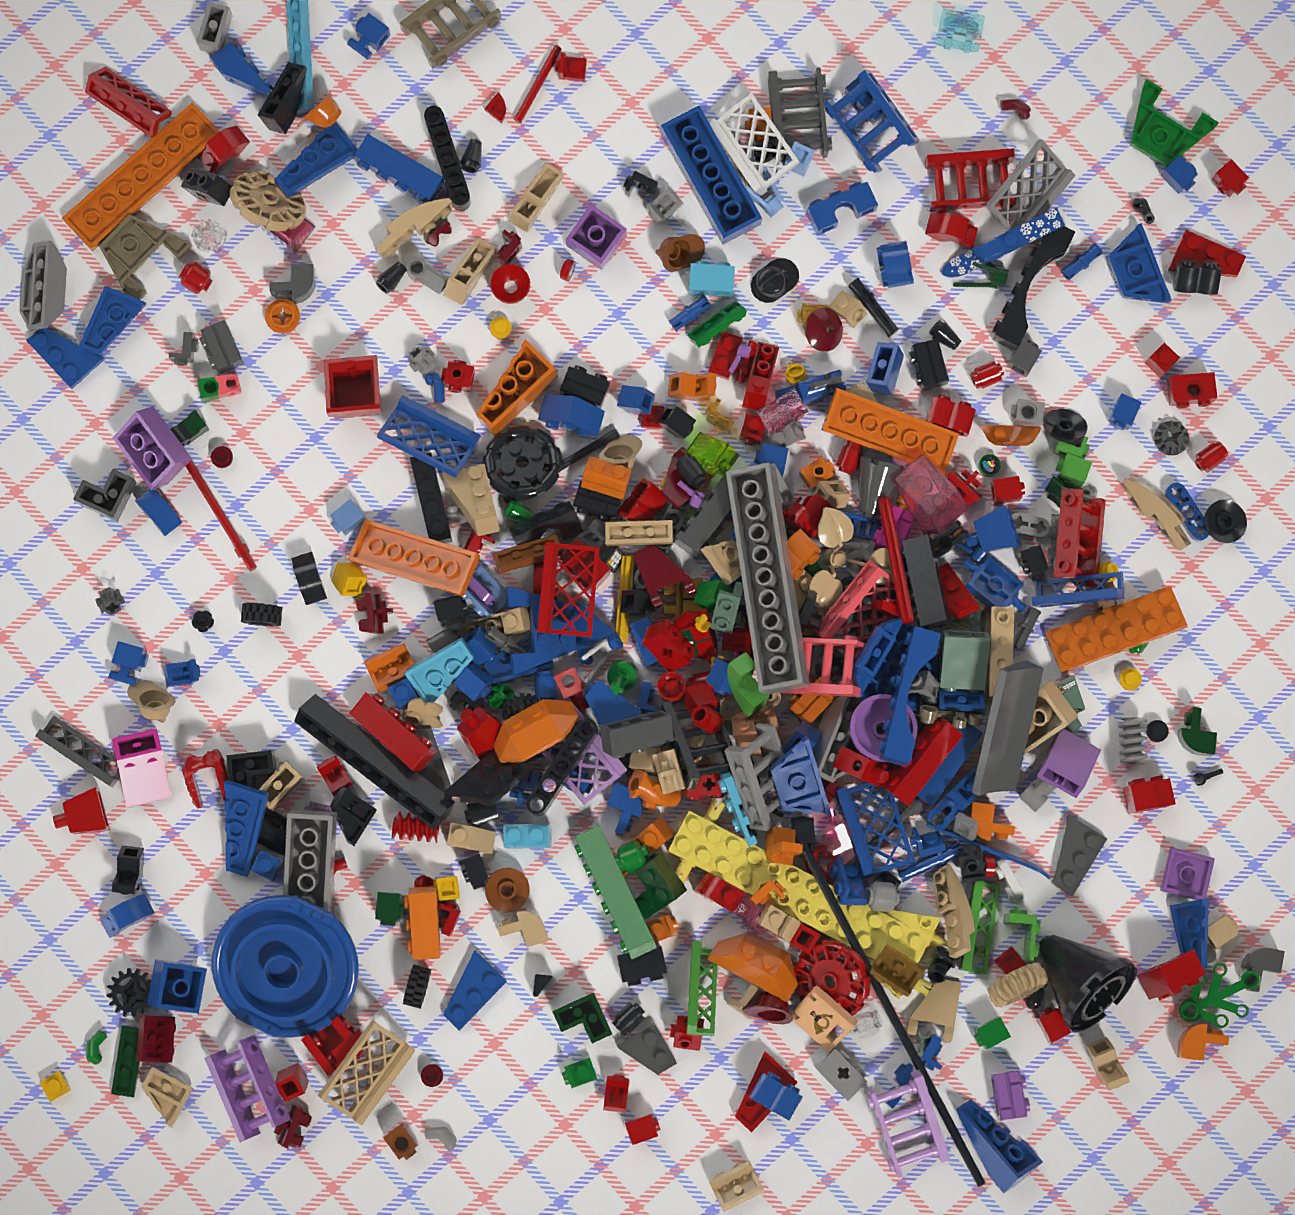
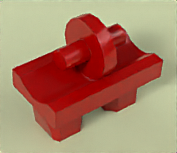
M953 469L946 475L948 478L945 480L942 488L947 493L952 494L959 487L964 493L957 501L961 506L967 508L982 497L970 485L972 483L976 488L981 485L976 479L979 472L976 470L971 474L965 469L961 473L967 479L965 480Z

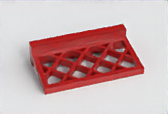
M554 542L545 543L537 633L582 637L592 636L600 547ZM559 548L569 549L574 557L563 564L558 558ZM573 550H581V551H580L578 554H575V552H574ZM584 551H594V561L586 567L578 556ZM574 559H577L584 569L574 577L566 566ZM557 561H558L559 564L562 566V567L559 568L558 570H557ZM592 565H593V574L589 571V568H590ZM562 569L572 578L563 587L556 581V574ZM587 571L592 577V583L584 589L576 578ZM574 581L582 592L571 599L564 588ZM555 584L559 587V590L556 593ZM589 588H591V596L586 592ZM562 591L570 602L559 610L554 603V597ZM584 593L590 600V606L582 612L574 601ZM572 603L580 614L569 622L562 611ZM553 606H554V608L558 611V612L555 613L554 615H553ZM588 610H589V618H587V617L584 615V613L587 612ZM558 614L568 623L561 630L551 629L552 619ZM583 616L588 622L587 632L577 631L572 623ZM570 626L574 631H568L565 629Z

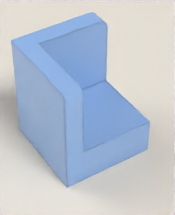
M794 142L791 149L800 163L790 171L804 177L813 160L815 150ZM789 154L786 158L785 166L793 161Z

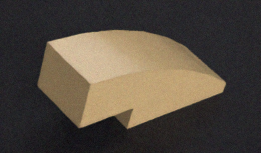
M545 163L524 191L521 200L512 210L509 222L527 233L549 202L565 174L550 164Z

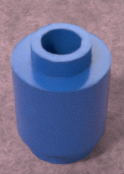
M553 671L536 672L534 688L537 698L540 701L542 699H557V683L554 679Z

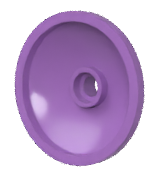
M887 694L873 695L863 700L855 708L850 719V735L855 747L865 757L878 762H886L879 760L881 753L878 752L881 739L884 740L886 731H884V734H879L877 728H883L886 718H890L891 710L888 709L892 695ZM907 705V719L914 740H916L917 721L913 711Z

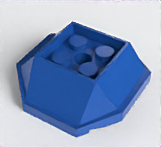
M895 617L875 627L853 665V686L861 688L860 697L857 698L862 701L878 694L895 696L897 688L893 687L896 675H900L902 668L899 666V660L907 645H904V639L907 631L910 632L914 628L909 623H902L900 617ZM936 655L919 670H929L935 679L939 675V664L936 662ZM909 693L907 705L912 711H918L924 699L919 693Z

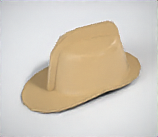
M634 435L619 436L610 441L604 450L600 452L599 459L632 469L635 456L642 448V440Z
M138 681L135 686L130 685L127 689L128 697L139 706L141 715L148 720H157L164 723L170 708L176 702L173 695L153 682Z

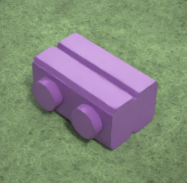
M1018 1070L991 1074L998 1120L1028 1117L1027 1111H1030V1103L1028 1097L1024 1098L1023 1089L1027 1087L1025 1075H1020Z

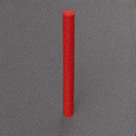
M554 45L514 117V121L517 123H522L562 50L558 45Z

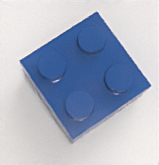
M155 959L147 1005L159 1009L199 1014L207 968L199 965Z

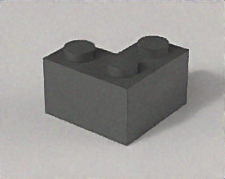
M112 469L103 488L82 480L73 500L87 509L118 522L137 482L134 478Z

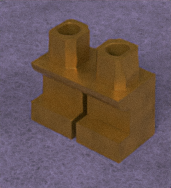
M703 577L691 579L696 593L700 582H703ZM683 582L664 588V596H676V603H664L663 616L678 618L686 610L696 612L703 608L694 602L696 593L690 596L687 595Z

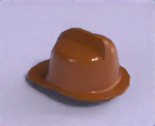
M696 234L668 237L663 240L659 249L655 250V253L659 256L664 268L674 272L689 268L691 263L700 261L705 252V243L701 236Z

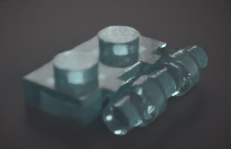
M942 8L938 31L945 32L946 38L937 37L935 45L943 46L947 50H950V48L963 50V53H978L980 44L972 43V38L981 39L985 16ZM953 34L966 36L965 41L952 39Z

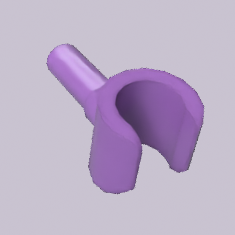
M739 346L735 360L728 370L729 372H734L741 357H749L750 346Z
M680 480L677 485L691 496L690 505L699 508L704 500V494L698 490L694 491Z

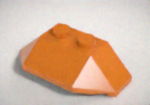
M542 699L503 721L493 747L501 763L524 762L562 741L572 730L574 724L580 720V717L571 701Z
M751 932L718 941L708 956L709 961L787 1003L797 988L798 983L790 954Z

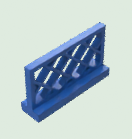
M402 395L396 408L382 426L376 438L456 478L471 454L473 455L477 449L481 435ZM396 416L406 420L407 422L398 423L396 420ZM415 427H420L427 432L417 433ZM410 428L412 434L403 435L401 429ZM396 430L398 436L391 437L385 432ZM435 437H439L447 442L437 443ZM430 438L432 444L422 445L420 439ZM415 440L417 446L411 447L407 445L406 441ZM455 447H459L467 452L457 453ZM450 448L452 454L442 455L440 449ZM435 450L437 456L431 457L425 451ZM455 460L457 467L454 469L446 465L445 461Z
M871 783L861 784L848 789L842 788L836 790L835 794L862 880L915 863L895 798L888 791L884 799L872 794L876 785ZM860 791L867 795L862 806L853 801L851 793ZM869 797L881 802L876 813L864 807ZM883 805L893 809L894 814L891 820L878 815ZM862 811L874 816L869 827L859 821ZM876 818L888 824L883 834L871 828ZM890 826L900 831L901 835L897 842L885 836ZM869 832L881 838L876 848L866 842ZM883 839L895 845L890 856L878 850ZM897 847H900L907 852L909 859L899 861L892 856ZM876 853L888 859L885 866L875 869L873 858Z

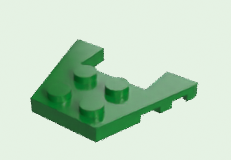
M1146 79L1142 87L1130 146L1167 168L1176 158L1182 156L1214 130L1219 122L1202 112L1192 130H1188L1152 108L1163 88Z

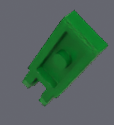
M732 302L690 331L687 336L693 344L700 348L708 344L718 333L727 330L733 322H740L746 316L747 311L738 302Z

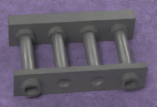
M816 67L815 77L785 80L778 78L777 71H768L769 101L774 125L782 136L783 133H787V130L820 128L821 140L798 143L813 150L822 149L823 158H827L829 151L832 150V139L827 137L823 87H826L825 74H821V67ZM816 86L817 98L787 101L780 99L779 91H783V88ZM818 107L819 119L789 122L782 120L781 112H785V109ZM773 137L774 149H777L779 140L777 137ZM794 142L788 143L790 148H792ZM781 153L780 162L785 159V154Z

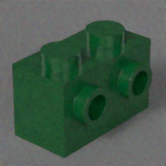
M378 892L375 919L380 921V925L395 927L396 922L401 923V918L406 917L403 895Z

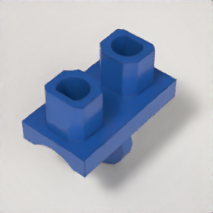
M530 770L528 782L521 781L513 788L518 789L519 792L510 790L509 797L517 798V805L522 804V799H528L530 794L524 793V791L532 792L542 778L541 772Z

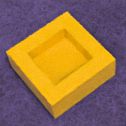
M457 876L433 879L434 886H437L438 902L460 899Z
M61 1070L39 1082L49 1102L71 1091Z

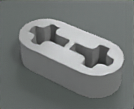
M1021 512L1012 514L1014 521L1018 517L1021 518V523L1027 524V526L1021 525L1019 528H1016L1018 534L1041 539L1049 533L1050 524L1046 519ZM1039 523H1042V527L1045 530L1039 534L1037 529L1030 527V525L1037 526Z

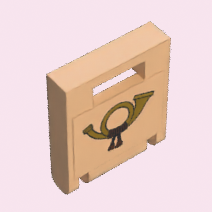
M815 986L790 1013L793 1016V1022L829 1053L858 1022L818 986ZM837 1024L843 1029L838 1036L832 1031Z

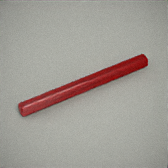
M884 497L878 500L900 618L902 623L907 624L913 622L914 617L891 500L889 497Z

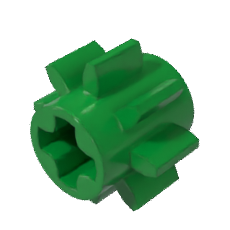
M497 683L489 693L488 703L495 710L503 709V704H507L506 700L508 698L513 700V695H515L513 689L509 685Z

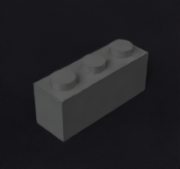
M662 710L600 725L603 752L613 758L624 757L626 753L644 752L649 747H663L666 743L674 741L671 715Z

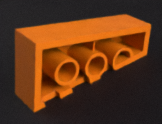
M526 339L522 343L517 355L511 360V364L506 372L501 375L498 384L490 392L476 414L479 422L493 436L502 431L558 378L556 368Z

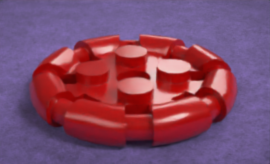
M823 940L820 944L816 942L810 955L801 952L799 954L800 959L794 964L793 968L798 983L796 995L800 1002L815 986H818L834 1001L840 1003V1006L852 1016L857 1014L863 1008L864 1000L869 997L871 988L870 975L867 976L865 970L867 966L862 957L854 949L850 950L845 947L846 944L835 940ZM824 952L826 958L821 960L820 953ZM840 954L846 958L845 961L843 959H838ZM807 964H809L810 966H812L811 971H809V970L807 969V967H806ZM857 971L858 979L853 980L851 972ZM826 976L834 978L835 986L832 987L826 983ZM804 983H808L809 989L806 990ZM850 993H855L856 997L852 998L849 996Z

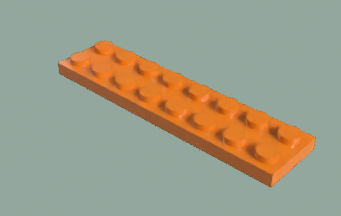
M192 102L162 128L156 136L152 137L65 214L62 220L91 251H94L129 214L133 216L193 163L206 149L205 144L220 131Z

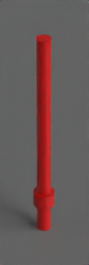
M191 460L185 467L234 545L235 553L238 558H242L250 572L255 570L257 566L249 554V548L246 543H242Z

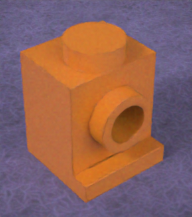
M820 457L805 468H802L799 475L810 492L816 489L819 481H829L834 477L833 471L835 468L829 459L824 460L823 457ZM821 468L823 474L817 475L815 469Z

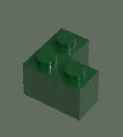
M662 853L635 871V874L646 888L644 892L634 899L644 920L675 901L687 891Z
M594 992L552 1011L561 1032L583 1023L592 1044L612 1035Z

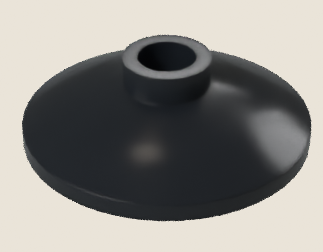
M1069 409L1053 410L1045 416L1043 422L1047 434L1062 442L1079 441L1086 435L1088 429L1086 420L1079 413Z
M1225 499L1218 500L1211 504L1205 513V528L1214 540L1221 543H1233L1244 535L1247 528V518L1244 510L1237 503ZM1220 520L1225 522V527L1221 525Z

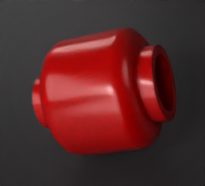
M196 261L190 264L186 263L178 277L181 279V286L194 294H199L202 290L207 291L213 281L210 279L211 271Z

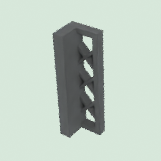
M52 716L43 730L39 729L35 735L42 742L113 788L119 780L118 771L114 777L106 773L105 763L115 762L114 755L57 717ZM55 722L62 726L64 736L54 738L48 734ZM66 730H68L69 732H71L72 735H67V731H66ZM68 738H80L82 749H70ZM63 739H64V740H65V745H64L63 743H61L59 740H63ZM85 742H86L87 744H89L90 746H92V747H87V748H86ZM96 749L100 753L101 761L91 763L88 761L86 751ZM83 752L84 757H82L78 753ZM103 754L110 759L104 760ZM102 764V769H100L96 765Z

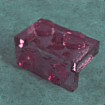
M795 388L757 411L765 428L771 435L781 432L788 424L802 419L809 412Z
M834 808L830 809L832 815L827 816L833 831L822 835L821 838L830 854L834 856L844 854L853 846L848 837L852 833L847 822H845L842 814L837 815Z

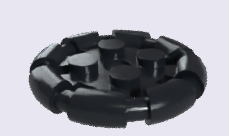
M527 425L513 426L507 428L508 431L502 434L499 432L488 443L486 447L487 453L483 456L482 464H485L490 485L494 490L505 497L509 495L517 500H527L538 497L537 494L543 491L546 493L554 486L559 478L558 472L562 469L563 461L560 448L556 447L554 444L555 440L551 435L539 428L536 430L531 429ZM527 437L534 438L533 443L526 442ZM512 439L513 442L507 446L506 441ZM547 448L549 453L543 455L542 450ZM495 454L501 456L500 460L494 458ZM521 459H525L529 462V464L524 468L518 467L516 465V463ZM545 467H549L550 471L545 472ZM503 472L504 476L498 477L496 474ZM537 479L539 484L532 486L530 482ZM512 483L519 485L518 488L511 487Z

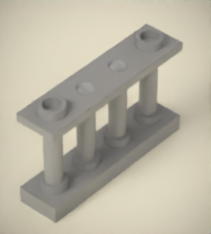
M757 723L755 727L758 738L747 747L729 746L724 751L744 811L749 819L750 829L768 831L772 827L769 814L780 806L781 802L777 793V796L766 805L763 794L775 786L770 767L784 755L775 725ZM762 746L765 757L753 766L750 755ZM768 766L771 776L759 786L756 775Z

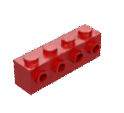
M365 692L349 714L411 770L421 772L437 752L432 747L433 742L424 735L422 737L416 733L417 728L408 721L405 723L400 718L401 714L393 707L389 709L384 704L386 700L377 693L370 694Z
M937 717L934 723L927 724L916 738L910 764L906 767L896 764L889 773L888 781L881 784V786L893 797L909 807L962 738L963 734L947 720Z

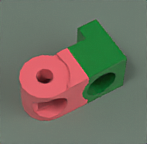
M237 374L197 379L202 403L235 396L242 392Z

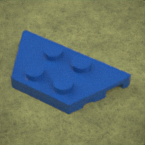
M1140 223L1108 255V263L1122 298L1170 303L1172 301L1143 225Z
M805 736L770 767L783 811H801L808 814L819 812L824 813L825 816L832 815L810 741L808 736Z

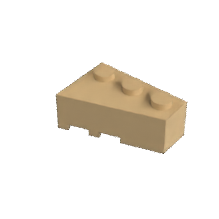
M485 464L463 468L456 478L447 473H441L445 491L450 494L456 506L463 512L476 534L482 536L499 532L500 528Z

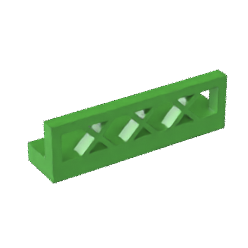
M985 881L972 883L969 905L974 920L975 932L970 934L971 950L961 956L959 968L961 971L987 975L1000 885L985 883ZM984 887L994 889L993 899L987 903L982 899ZM992 903V908L990 910L988 905ZM985 908L990 914V921L982 926L979 922L980 911ZM989 925L987 933V931L984 928ZM982 930L987 937L986 944L978 948L975 943L976 934ZM984 948H985V954H983V953L981 952V950L984 949ZM977 953L984 960L982 969L972 968L973 956Z
M692 941L687 1034L714 1036L718 965L711 963L706 968L700 962V955L709 956L713 950L701 948V941ZM705 974L712 980V984L707 988H704L699 983V979ZM704 995L711 1001V1005L705 1010L698 1004V1000ZM704 1016L710 1022V1029L697 1028V1021Z

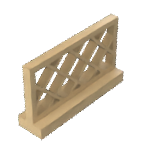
M372 1020L320 1091L318 1097L362 1126L416 1050L404 1040ZM376 1028L379 1030L380 1039L370 1042V1035ZM395 1041L396 1043L393 1048L386 1052L385 1043ZM380 1045L381 1054L371 1056V1047ZM366 1049V1058L356 1061L357 1053L360 1050ZM381 1059L380 1066L377 1070L372 1071V1062ZM367 1063V1073L357 1075V1066ZM352 1068L353 1077L343 1079L342 1074L344 1071ZM368 1078L365 1087L359 1090L358 1081ZM353 1083L354 1091L344 1094L343 1085ZM338 1087L339 1096L327 1097L332 1088ZM354 1097V1102L347 1110L344 1100Z

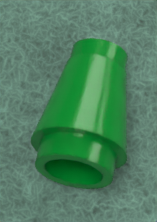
M511 499L503 515L507 516L508 520L519 522L534 517L535 514L519 500L514 501Z

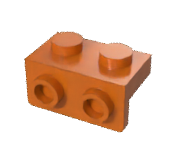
M405 643L394 646L379 655H374L364 662L378 693L406 679L405 670L415 665Z

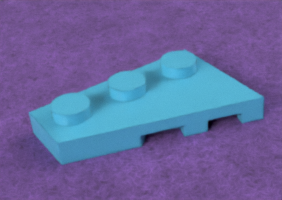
M461 637L408 668L404 674L425 703L435 702L446 691L451 682L472 661L474 654Z

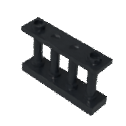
M671 701L663 702L660 710L670 714L672 719L674 741L669 742L671 749L676 751L686 789H696L701 776L727 771L732 775L724 750L729 746H733L724 722L722 728L717 733H714L718 744L691 748L688 747L687 738L708 735L709 733L699 727L686 730L681 728L679 720L692 717L687 709L677 711L673 709ZM719 703L717 704L716 711L718 713H720ZM722 752L725 763L699 767L696 766L693 758Z

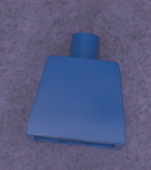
M1006 505L975 520L974 526L976 531L969 533L965 538L969 547L980 544L983 552L1022 546L1010 507Z

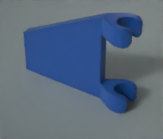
M582 602L576 603L582 612L588 608ZM574 607V618H576L580 613ZM589 610L584 613L587 618H589ZM595 613L593 614L592 636H576L578 659L582 665H590L594 662L592 655L585 660L582 659V656L589 651L587 648L607 638L611 649L618 650L623 647V642L618 634ZM583 616L575 621V629L579 632H587L588 622Z

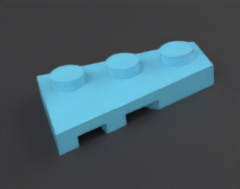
M729 771L719 773L721 779L718 780L721 792L726 793L727 799L724 802L728 812L733 813L734 819L731 820L735 832H740L748 846L757 844L755 835L747 827L750 822L743 807H740L742 801Z

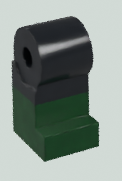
M194 410L188 414L186 419L172 427L171 431L184 447L209 431V428L197 411Z

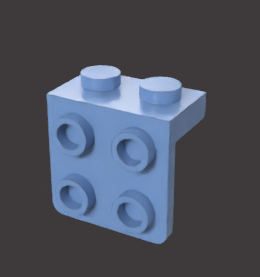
M480 566L473 574L495 595V599L487 606L468 587L462 598L465 600L469 599L474 604L473 609L480 616L491 617L494 614H498L506 606L505 588L486 568Z

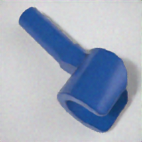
M961 542L957 545L958 548L966 551L976 561H982L987 556V552H983L980 546L973 550Z

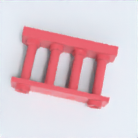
M844 636V639L802 637L808 678L810 675L812 645L824 646L821 680H819V683H811L809 679L810 687L778 693L860 697L861 688L853 686L854 682H851L854 648H864L865 643L858 641L856 636ZM833 646L845 647L843 678L840 681V685L832 684V681H830Z

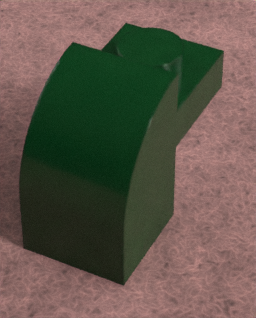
M1192 707L1184 715V725H1187V728L1177 730L1179 742L1186 751L1192 754L1211 757L1215 755L1217 732L1200 730L1202 708Z

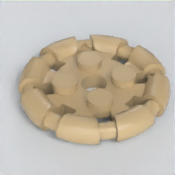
M251 171L249 174H240L233 180L230 189V199L234 208L239 209L240 215L256 226L258 224L265 226L266 230L281 232L286 231L287 228L292 230L303 222L306 204L302 195L296 193L287 199L274 183L276 177L271 176V173Z

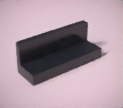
M266 808L258 843L285 856L287 818Z

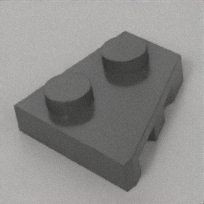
M1051 514V527L1049 530L1051 548H1048L1047 560L1051 562L1053 569L1055 567L1059 514Z
M655 1024L617 1045L618 1049L657 1075L677 1064Z

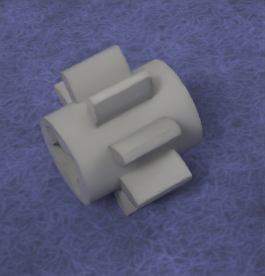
M415 347L409 354L408 360L411 362L409 366L414 372L427 373L435 366V353L430 347Z

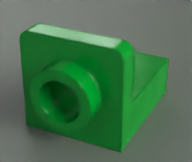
M590 1057L564 1066L565 1071L562 1072L565 1085L570 1084L571 1088L597 1079Z

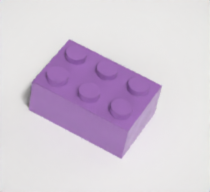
M154 406L136 411L112 437L150 490L168 485L192 460L189 453Z

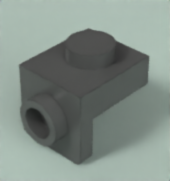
M183 332L182 353H169V359L175 365L187 366V363H194V352H198L199 343L198 339H195L193 332Z
M596 518L575 540H580L585 546L601 548L605 544V525Z

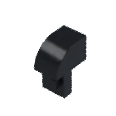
M313 552L291 558L295 577L305 604L309 605L327 599Z
M121 846L117 856V873L112 883V892L128 895L135 894L136 890L140 889L144 867V848Z

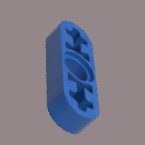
M1172 483L1165 490V497L1181 513L1182 508L1185 506L1193 509V516L1191 518L1185 517L1186 521L1182 523L1189 536L1195 541L1205 540L1209 533L1205 528L1204 516L1184 485ZM1172 488L1175 491L1178 489L1180 490L1181 493L1178 496L1181 501L1184 499L1187 500L1186 502L1182 503L1179 507L1176 505L1180 502L1179 499L1176 496H1171V493L1173 492ZM1198 517L1199 520L1195 523L1199 528L1203 527L1205 529L1202 532L1204 536L1201 534L1196 535L1194 531L1197 527L1194 523L1191 526L1188 523Z

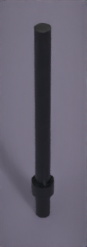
M613 429L563 459L562 469L559 472L619 437L618 431ZM537 479L530 482L532 486L539 484ZM509 495L508 497L502 496L506 504L509 503L511 499H515V497Z

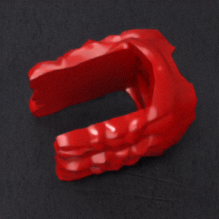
M218 749L210 752L207 751L204 756L200 757L191 755L184 760L182 773L189 796L192 798V803L197 809L203 807V801L195 773L207 767L214 768L223 801L226 800L224 782L229 780L228 771L224 765V758Z

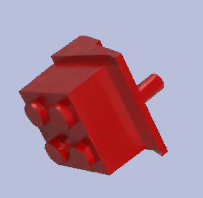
M377 355L324 359L326 413L328 417L341 419L375 416L382 413Z

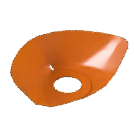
M980 425L987 440L997 446H1028L1034 442L1041 431L1040 426Z

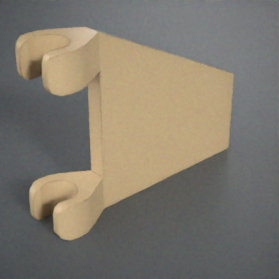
M945 979L942 983H935L909 1018L906 1029L909 1036L916 1035L918 1021L944 1026L942 1042H952L961 982Z

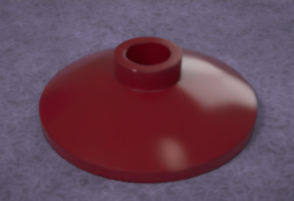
M818 308L810 313L805 323V335L809 344L821 352L831 351L838 346L842 339L843 326L840 317L835 311L830 308Z

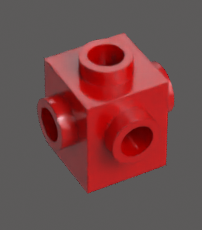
M461 360L448 362L447 368L443 367L441 380L444 381L445 388H448V391L453 393H461V391L471 392L475 367L467 365V362Z
M677 1015L676 1024H671L670 1037L674 1038L673 1047L700 1051L702 1035H688V1016ZM700 1018L697 1021V1028L704 1027V1019Z

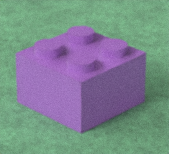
M590 204L567 236L566 246L602 270L627 236V228Z

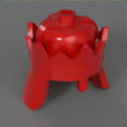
M809 495L800 504L799 502L803 498L799 496L795 503L791 504L783 512V515L786 516L784 521L790 527L788 532L793 535L801 529L809 538L815 539L823 508L834 507L820 495Z

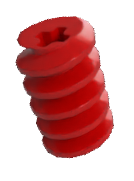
M399 811L393 819L392 839L398 833L400 840H403L407 834L409 841H412L416 835L419 842L425 836L428 843L431 842L433 837L437 843L439 826L433 830L416 816L412 819L410 812L403 818L402 812Z

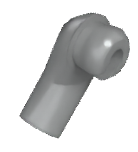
M457 506L446 507L448 520L459 524L468 523L463 512L458 513Z
M425 1128L426 1140L439 1139L447 1150H452L456 1147V1136L448 1128Z

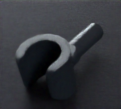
M1221 768L1205 774L1199 772L1194 774L1193 777L1201 775L1203 782L1196 786H1202L1206 780L1221 775L1224 772Z

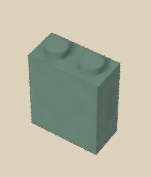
M943 630L938 675L940 688L950 692L957 689H966L967 692L971 693L985 690L990 646L988 632Z

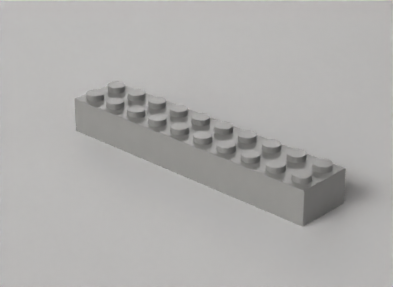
M768 462L726 471L759 692L768 695L810 687L776 467Z

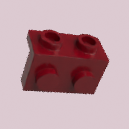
M140 1015L137 1047L138 1062L172 1063L175 1052V1017Z

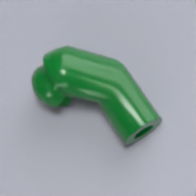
M101 1029L86 1044V1059L94 1065L102 1061L99 1046L108 1037Z

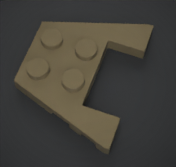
M129 214L99 247L124 293L141 300L147 292L131 276L161 245H164L179 260L193 245L187 240H183L172 233L161 230Z

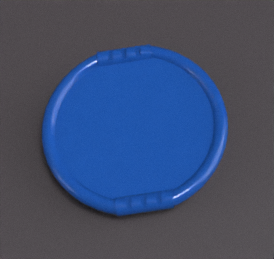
M274 895L254 900L242 906L228 918L219 931L214 943L212 975L221 1000L236 1017L235 1019L272 1037L293 1038L318 1032L329 1026L331 1021L337 1016L340 1017L356 991L359 962L350 934L334 913L297 895Z

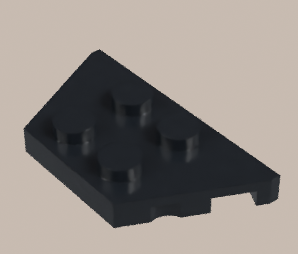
M493 749L444 791V798L451 800L452 797L464 798L466 803H480L481 805L493 806L523 780L522 773L516 762L501 763L495 749Z

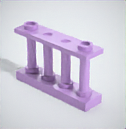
M919 1070L910 1072L912 1080L909 1081V1084L876 1095L872 1086L867 1087L869 1095L866 1096L869 1108H874L890 1156L889 1159H886L891 1172L895 1171L898 1178L903 1177L900 1169L901 1166L932 1155L938 1157L941 1163L950 1160L924 1077ZM912 1092L913 1094L917 1093L919 1101L916 1102V1105L883 1116L880 1103ZM916 1114H924L926 1122L923 1123V1126L892 1137L889 1136L887 1124ZM923 1135H931L933 1143L929 1144L930 1147L899 1158L896 1157L894 1145Z

